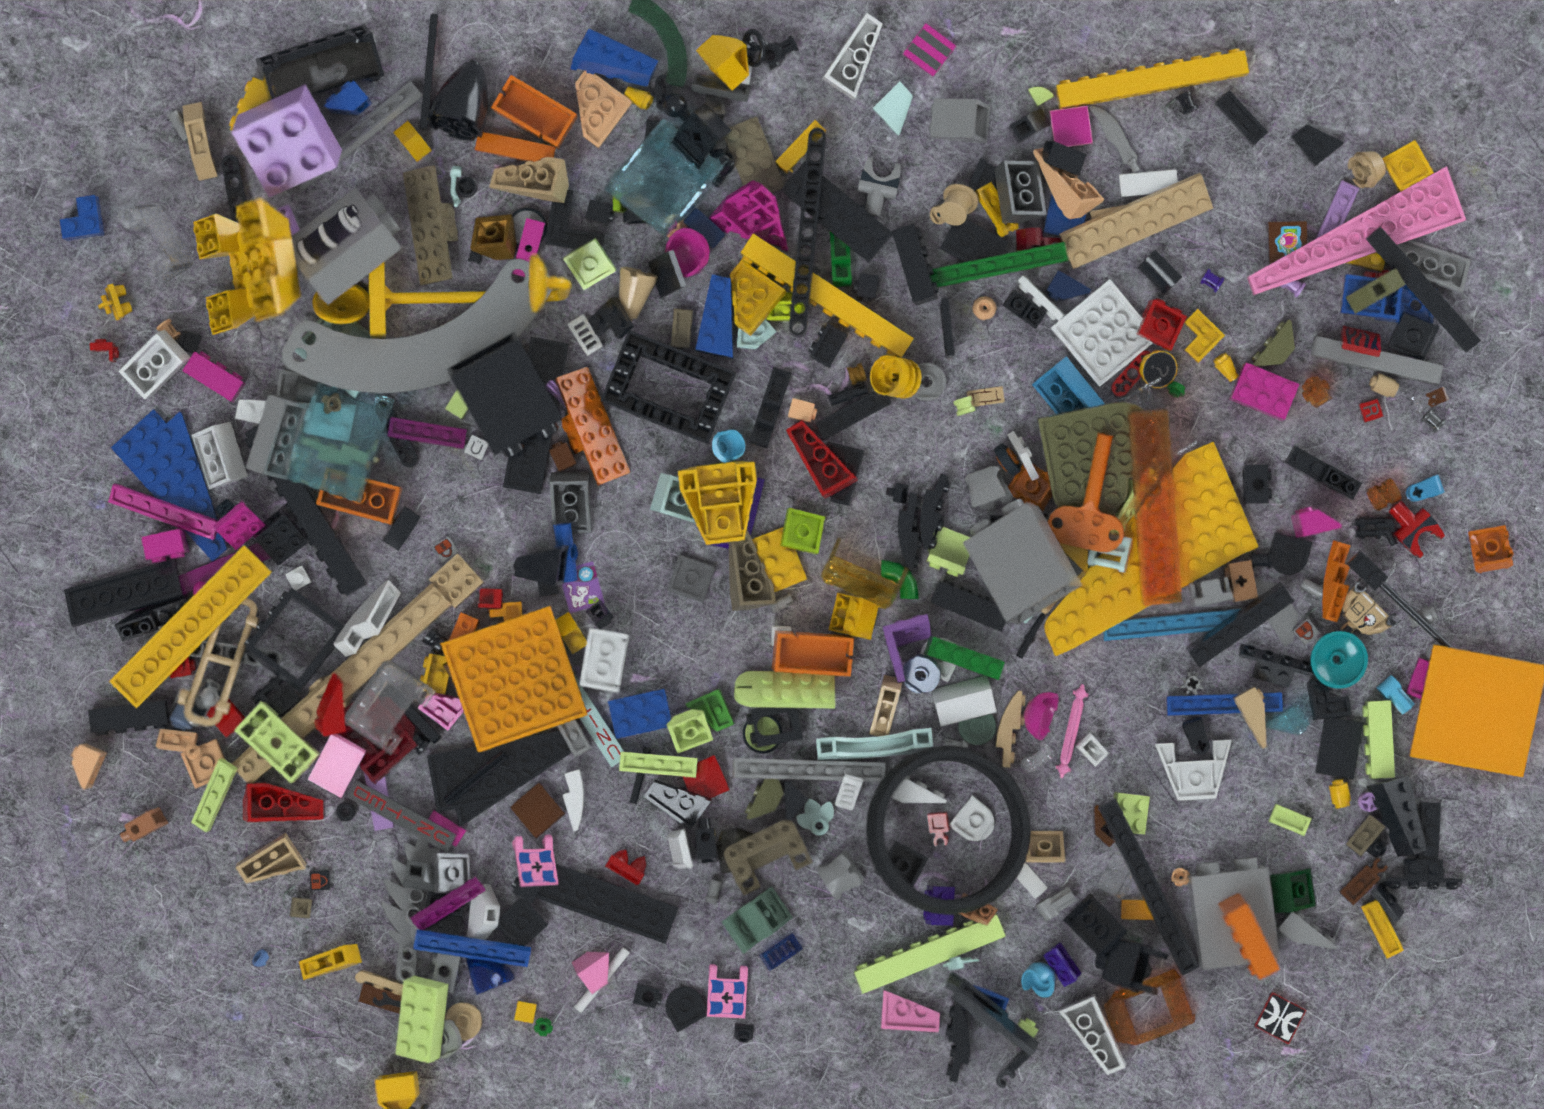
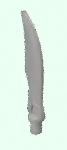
M1088 106V109L1099 121L1107 140L1117 148L1122 162L1130 166L1133 173L1139 172L1140 169L1136 163L1138 156L1132 151L1118 122L1105 110L1095 106Z

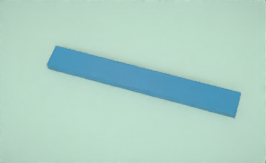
M1241 609L1127 619L1104 631L1103 638L1104 641L1211 631Z

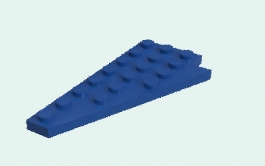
M153 409L111 447L155 498L218 520L184 416L181 412L166 423L156 410ZM186 531L212 562L228 550L225 539L218 532L216 538L211 540Z

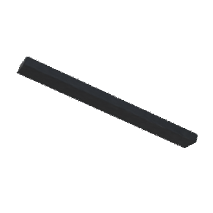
M1381 226L1365 238L1392 270L1397 269L1406 286L1466 353L1481 341Z

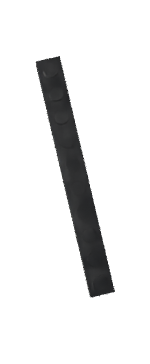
M259 424L244 433L247 437L244 440L250 449L253 446ZM293 464L291 465L287 480L266 475L270 481L274 480L277 487H275L278 495L280 497L284 496L287 503L285 506L291 514L294 512L298 518L295 520L301 530L304 529L308 534L305 536L311 546L314 545L318 550L316 552L318 559L321 563L324 561L328 566L326 569L331 579L335 578L338 582L336 587L340 594L350 596L366 586L367 582L319 505H316L314 497Z

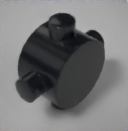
M470 250L471 253L468 261L480 264L481 254Z

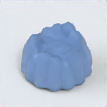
M264 949L257 951L252 960L253 965L256 967L265 966L269 956Z

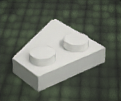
M1014 431L1007 434L1031 480L1039 478L1030 460L1033 456L1029 448L1025 447L1026 444L1022 437H1017Z

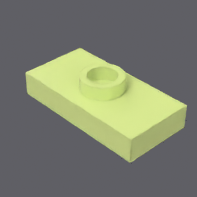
M1275 804L1268 822L1305 836L1312 818Z

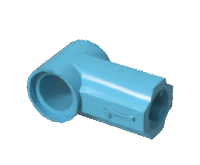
M1392 675L1376 687L1385 699L1390 700L1402 715L1415 704Z

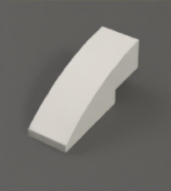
M580 769L565 773L570 792L564 793L563 798L573 831L579 829L584 807V787Z

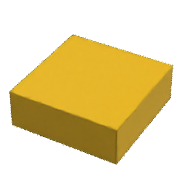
M518 1000L514 1020L533 1024L537 1004Z

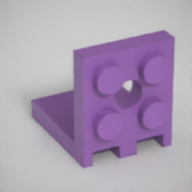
M927 614L916 615L912 619L898 620L894 624L883 626L886 645L898 683L905 681L897 647L932 636Z

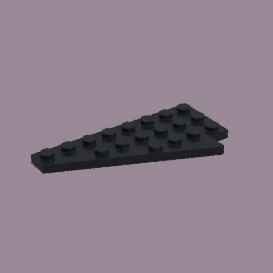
M555 731L523 737L478 753L476 746L427 755L437 812L456 809L459 826H463L572 752L561 732ZM499 752H503L508 759L454 803L451 805L445 803L443 800L444 796Z

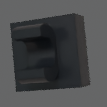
M896 483L895 488L887 487L886 495L893 496V502L906 504L909 485Z

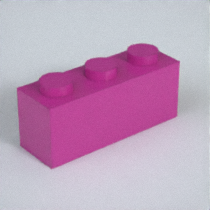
M194 351L182 371L234 403L246 384L241 381L243 377L234 371L232 374L225 371L227 367L218 361L214 364L209 360L211 357L201 351L198 354Z

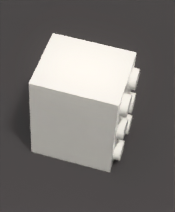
M593 628L589 629L579 686L620 692L629 635Z

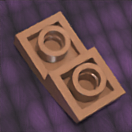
M964 893L961 896V898L966 897L968 895ZM988 904L975 911L960 913V915L975 922L988 925L998 909Z

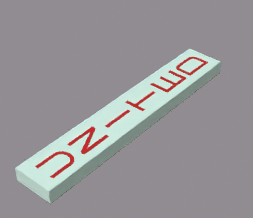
M575 676L588 714L581 717L580 720L610 766L613 767L620 762V755L624 750L583 687L579 686L580 682Z

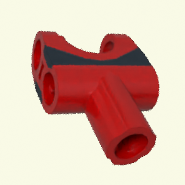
M1400 500L1388 510L1401 525L1394 533L1395 537L1419 559L1424 556L1418 544V538L1424 531L1430 532L1440 540L1445 537L1436 520L1424 508H1421L1414 515L1403 501Z

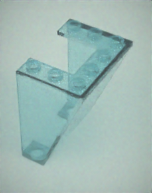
M662 119L609 179L605 190L657 232L666 237L710 192L724 166L718 159L708 155L700 170H698L694 164L682 158L679 152L670 148L678 130L671 122Z
M318 382L293 445L287 479L361 503L395 400L376 394L374 404L372 405L339 394L341 410L326 414L323 411L324 403L321 399L324 395L330 396L333 393H337L338 388H327L323 383ZM379 402H386L388 406H383Z

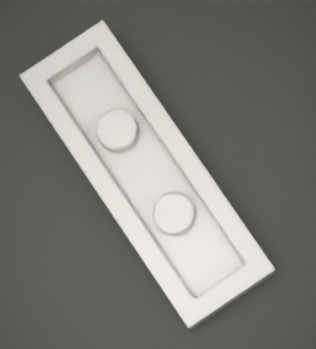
M1025 275L1018 280L1020 289L1026 294L1030 292L1034 296L1032 300L1039 307L1043 305L1048 310L1046 314L1052 320L1057 319L1059 321L1065 315Z

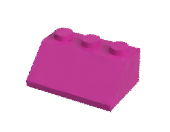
M1312 507L1296 510V514L1291 515L1296 538L1342 528L1341 523L1318 509L1312 510Z

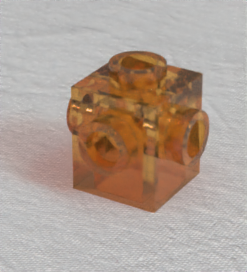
M1312 376L1301 386L1304 390L1302 392L1304 399L1307 403L1310 401L1315 408L1333 399L1328 391L1331 388L1326 379L1322 380L1318 376Z

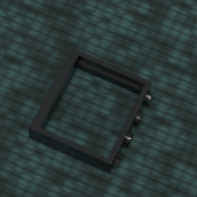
M291 588L289 592L285 591L281 595L279 605L277 607L273 606L267 614L269 616L265 622L262 620L256 627L257 633L247 638L244 643L246 645L244 652L294 689L301 692L334 650L335 646L333 644L344 626ZM291 599H294L336 630L299 679L254 647Z

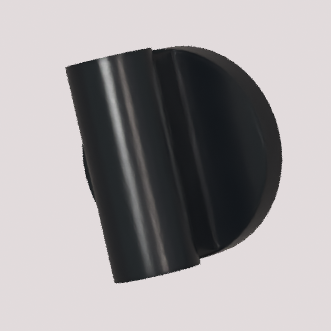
M1378 836L1366 852L1375 858L1382 856L1387 850V843Z
M735 1024V1039L742 1043L753 1039L754 1025Z

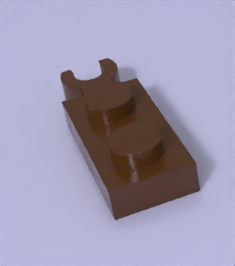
M1380 858L1373 860L1371 868L1365 865L1339 891L1353 906L1381 879L1377 874L1387 870V865H1384L1382 868L1377 867V863L1381 860Z

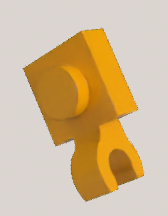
M521 601L502 603L503 609L489 610L490 618L503 617V620L507 621L522 615Z

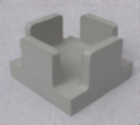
M1228 577L1222 578L1224 593H1222L1219 579L1197 582L1198 598L1196 597L1194 584H1188L1191 607L1232 600L1233 595L1230 591Z

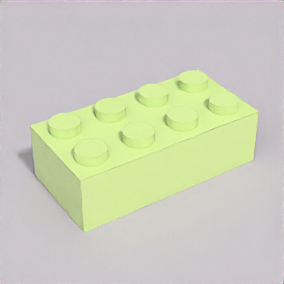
M412 976L403 981L395 1055L426 1063H431L440 1058L449 984L418 976Z

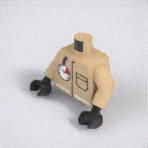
M1358 579L1355 586L1346 595L1342 607L1344 611L1342 616L1347 622L1340 629L1351 634L1357 630L1360 634L1373 635L1382 633L1391 626H1397L1401 619L1397 622L1392 619L1397 613H1393L1389 617L1365 592L1368 584L1366 583L1362 587L1359 585L1361 579Z

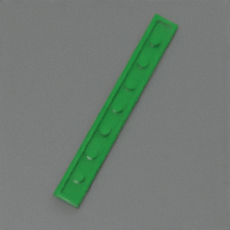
M1061 242L934 268L932 279L933 282H937L940 288L1067 262L1069 259L1066 243Z

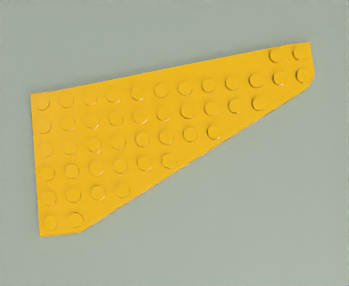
M1214 442L1185 453L1138 508L1134 516L1128 520L1124 537L1132 538L1133 543L1126 572L1123 573L1119 572L1118 569L1098 565L1090 566L1085 572L1086 575L1080 580L1082 586L1067 594L1046 618L1044 632L1055 656L1074 649L1236 557L1259 547ZM1104 553L1097 557L1117 562L1121 560L1119 556Z

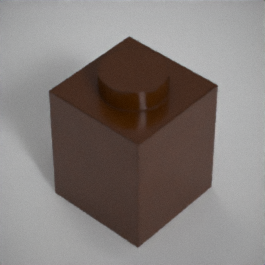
M560 441L552 445L553 449L549 450L559 472L577 464L567 442L563 444Z

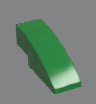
M830 232L832 285L834 287L852 286L850 248Z

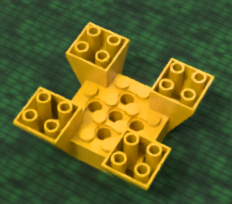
M256 199L236 206L239 223L219 214L193 222L199 260L224 256L230 257L235 290H227L206 297V307L212 335L238 328L254 316L256 322L280 315L301 297L289 220L263 199Z

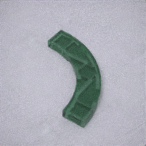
M632 0L628 12L635 14L650 24L657 31L666 49L668 69L665 82L683 88L687 75V54L683 38L677 26L669 15L653 1Z

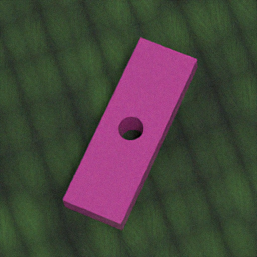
M526 218L516 259L529 262L530 256L538 253L545 222ZM526 245H531L532 251H527ZM520 269L512 272V274L525 277V273Z

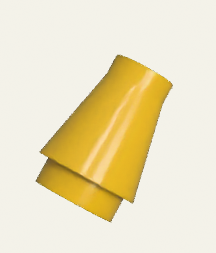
M628 86L624 93V96L641 110H648L654 100V96L650 92Z
M1226 352L1213 360L1215 363L1214 367L1229 382L1239 377L1231 356L1227 355Z

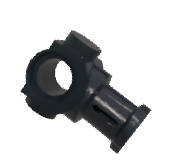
M790 35L788 39L779 44L777 42L769 44L768 41L765 42L766 52H772L775 58L773 60L764 58L763 64L768 69L774 70L780 66L779 61L785 59L784 56L786 54L798 51L799 49L793 37Z

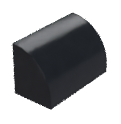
M1055 141L1045 142L1043 148V161L1077 176L1080 175L1086 157L1085 153Z
M1156 250L1137 267L1164 295L1182 278Z

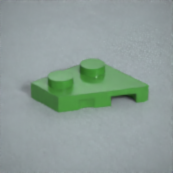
M720 689L686 703L689 709L702 710L707 723L716 732L735 724Z

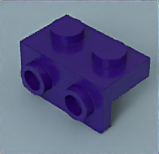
M927 885V890L924 893L935 898L952 900L955 895V887ZM923 912L926 924L953 926L954 915Z
M1061 942L1043 955L1064 987L1077 981L1078 977L1082 974Z

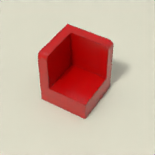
M480 589L479 608L502 609L503 589Z

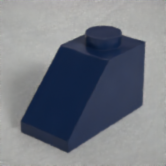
M1058 270L1045 292L1048 293L1050 299L1057 302L1058 300L1065 301L1088 295L1092 289Z

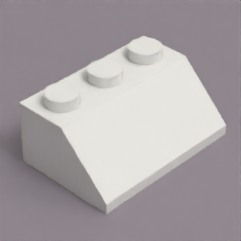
M231 422L213 425L191 435L208 490L248 477Z

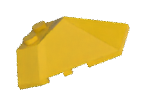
M731 461L699 465L679 470L680 491L705 544L745 540L757 482L755 462Z

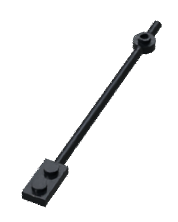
M1361 550L1347 563L1373 590L1376 591L1380 587L1441 646L1454 648L1385 582L1388 576Z

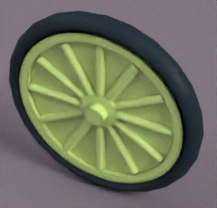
M772 715L761 718L757 723L758 731L764 736L783 733L781 724ZM746 721L743 727V739L750 750L766 754L772 752L780 745L779 743L755 747V744H752L750 740L752 727Z

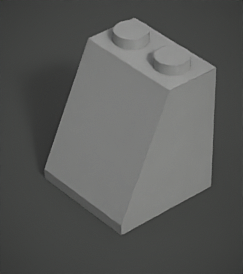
M934 98L931 105L932 123L929 125L931 137L938 140L987 144L990 105L977 99Z

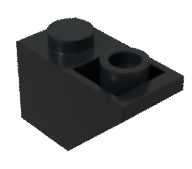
M1042 108L1012 123L1009 126V130L1016 142L1020 144L1050 126L1051 123Z

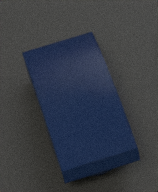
M696 207L682 221L688 228L702 234L712 249L725 236Z

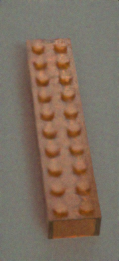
M1166 408L1127 411L1141 603L1144 606L1182 602L1169 413Z

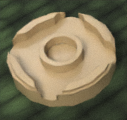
M459 1002L452 1005L445 1014V1020L454 1021L459 1029L461 1041L473 1038L482 1027L480 1011L476 1006L468 1002Z

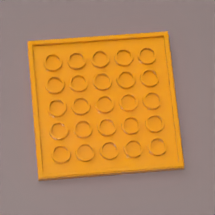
M551 606L440 643L478 753L588 715Z

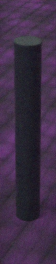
M644 747L643 753L650 754L652 748ZM637 773L630 803L637 804L645 773Z

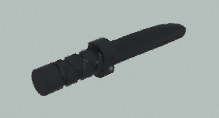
M1042 613L1034 622L1030 631L1024 637L1025 640L1016 654L1017 657L1023 659L1029 646L1035 640L1033 637L1048 613L1046 615Z

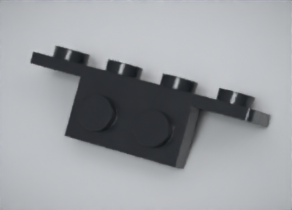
M1240 645L1239 656L1256 661L1252 678L1289 687L1294 672L1312 677L1314 675L1311 663L1307 660L1294 659L1289 655L1276 654L1271 650L1258 649L1252 645Z
M1404 859V878L1388 877L1383 882L1384 886H1389L1390 889H1399L1400 886L1408 887V889L1427 887V889L1434 890L1439 887H1446L1448 890H1455L1462 885L1463 879L1444 878L1443 860Z

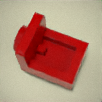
M95 339V343H89L90 351L92 352L109 351L110 362L115 363L116 358H119V347L116 346V343L106 342V339Z

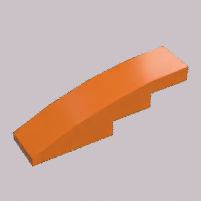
M483 132L482 138L477 137L475 150L519 161L535 162L545 157L554 158L556 147Z
M1333 540L1325 571L1322 614L1324 619L1338 622L1349 589V585L1344 583L1350 568L1345 564L1351 545Z

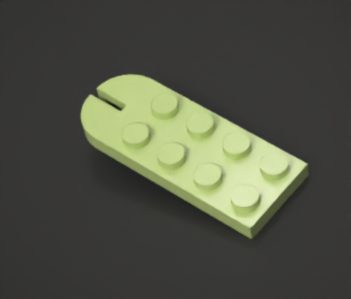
M747 671L739 675L735 681L734 698L739 704L747 707L835 708V676L774 671Z

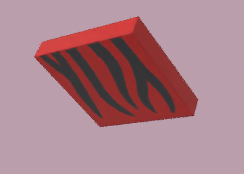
M1343 325L1341 330L1342 349L1374 357L1380 356V334Z

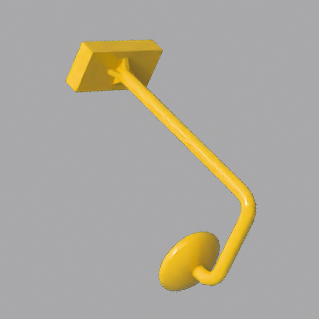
M532 254L529 259V295L531 311L536 313L545 302L562 301L568 298L571 282L565 278L547 277L543 261L537 254ZM383 262L369 273L370 339H386L385 312L392 304L476 303L486 291L393 293L385 285ZM547 289H559V290H551L550 295H549L548 298L546 299Z

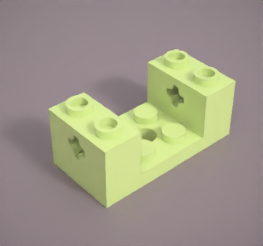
M260 702L234 731L290 783H294L321 753L308 741H303L278 717L279 714L266 702ZM274 737H279L282 741L279 748H274L271 745V740Z

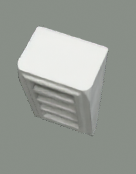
M584 314L568 324L587 357L604 347ZM584 321L585 325L575 330L574 326ZM586 328L589 329V331H587L583 335H578V333ZM592 334L593 337L583 343L582 339ZM591 342H597L592 347L588 349L586 348V345L590 344Z
M845 774L835 805L853 810L863 779Z

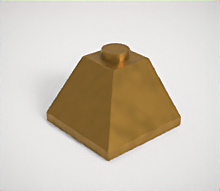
M512 214L476 218L470 246L471 251L494 260L514 259L517 243Z

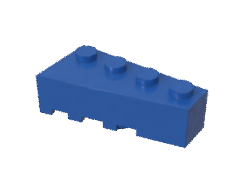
M588 29L573 57L570 69L576 71L577 69L587 71L586 73L593 75L598 73L606 75V78L611 79L613 77L620 78L624 82L647 87L655 73L658 60L594 30Z
M711 275L695 348L697 352L733 359L731 278Z

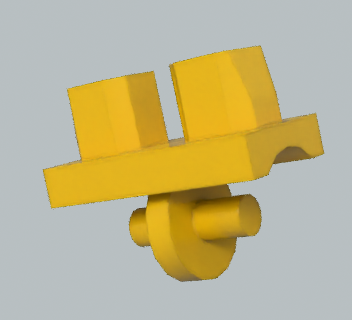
M113 283L107 285L105 288L107 297L106 295L100 296L102 303L98 305V308H105L107 315L113 312L115 320H121L125 315L132 312L129 302L120 304L118 299L126 295L124 285L114 286Z

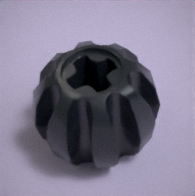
M718 148L707 157V166L716 176L724 177L735 168V159L726 149Z

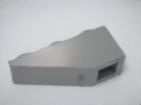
M1298 911L1288 912L1276 927L1278 931L1293 942L1335 950L1338 948L1334 945L1335 940L1327 934L1325 937L1320 934V928L1312 922L1310 924L1304 921L1305 916Z

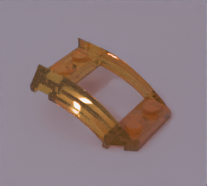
M1175 969L1144 980L1142 983L1154 988H1161L1173 1021L1149 1031L1136 1034L1124 1003L1125 999L1145 992L1139 991V993H1135L1124 988L1114 991L1112 997L1105 1003L1104 1008L1117 1042L1139 1045L1195 1023V1014L1191 1011L1179 979L1181 976Z

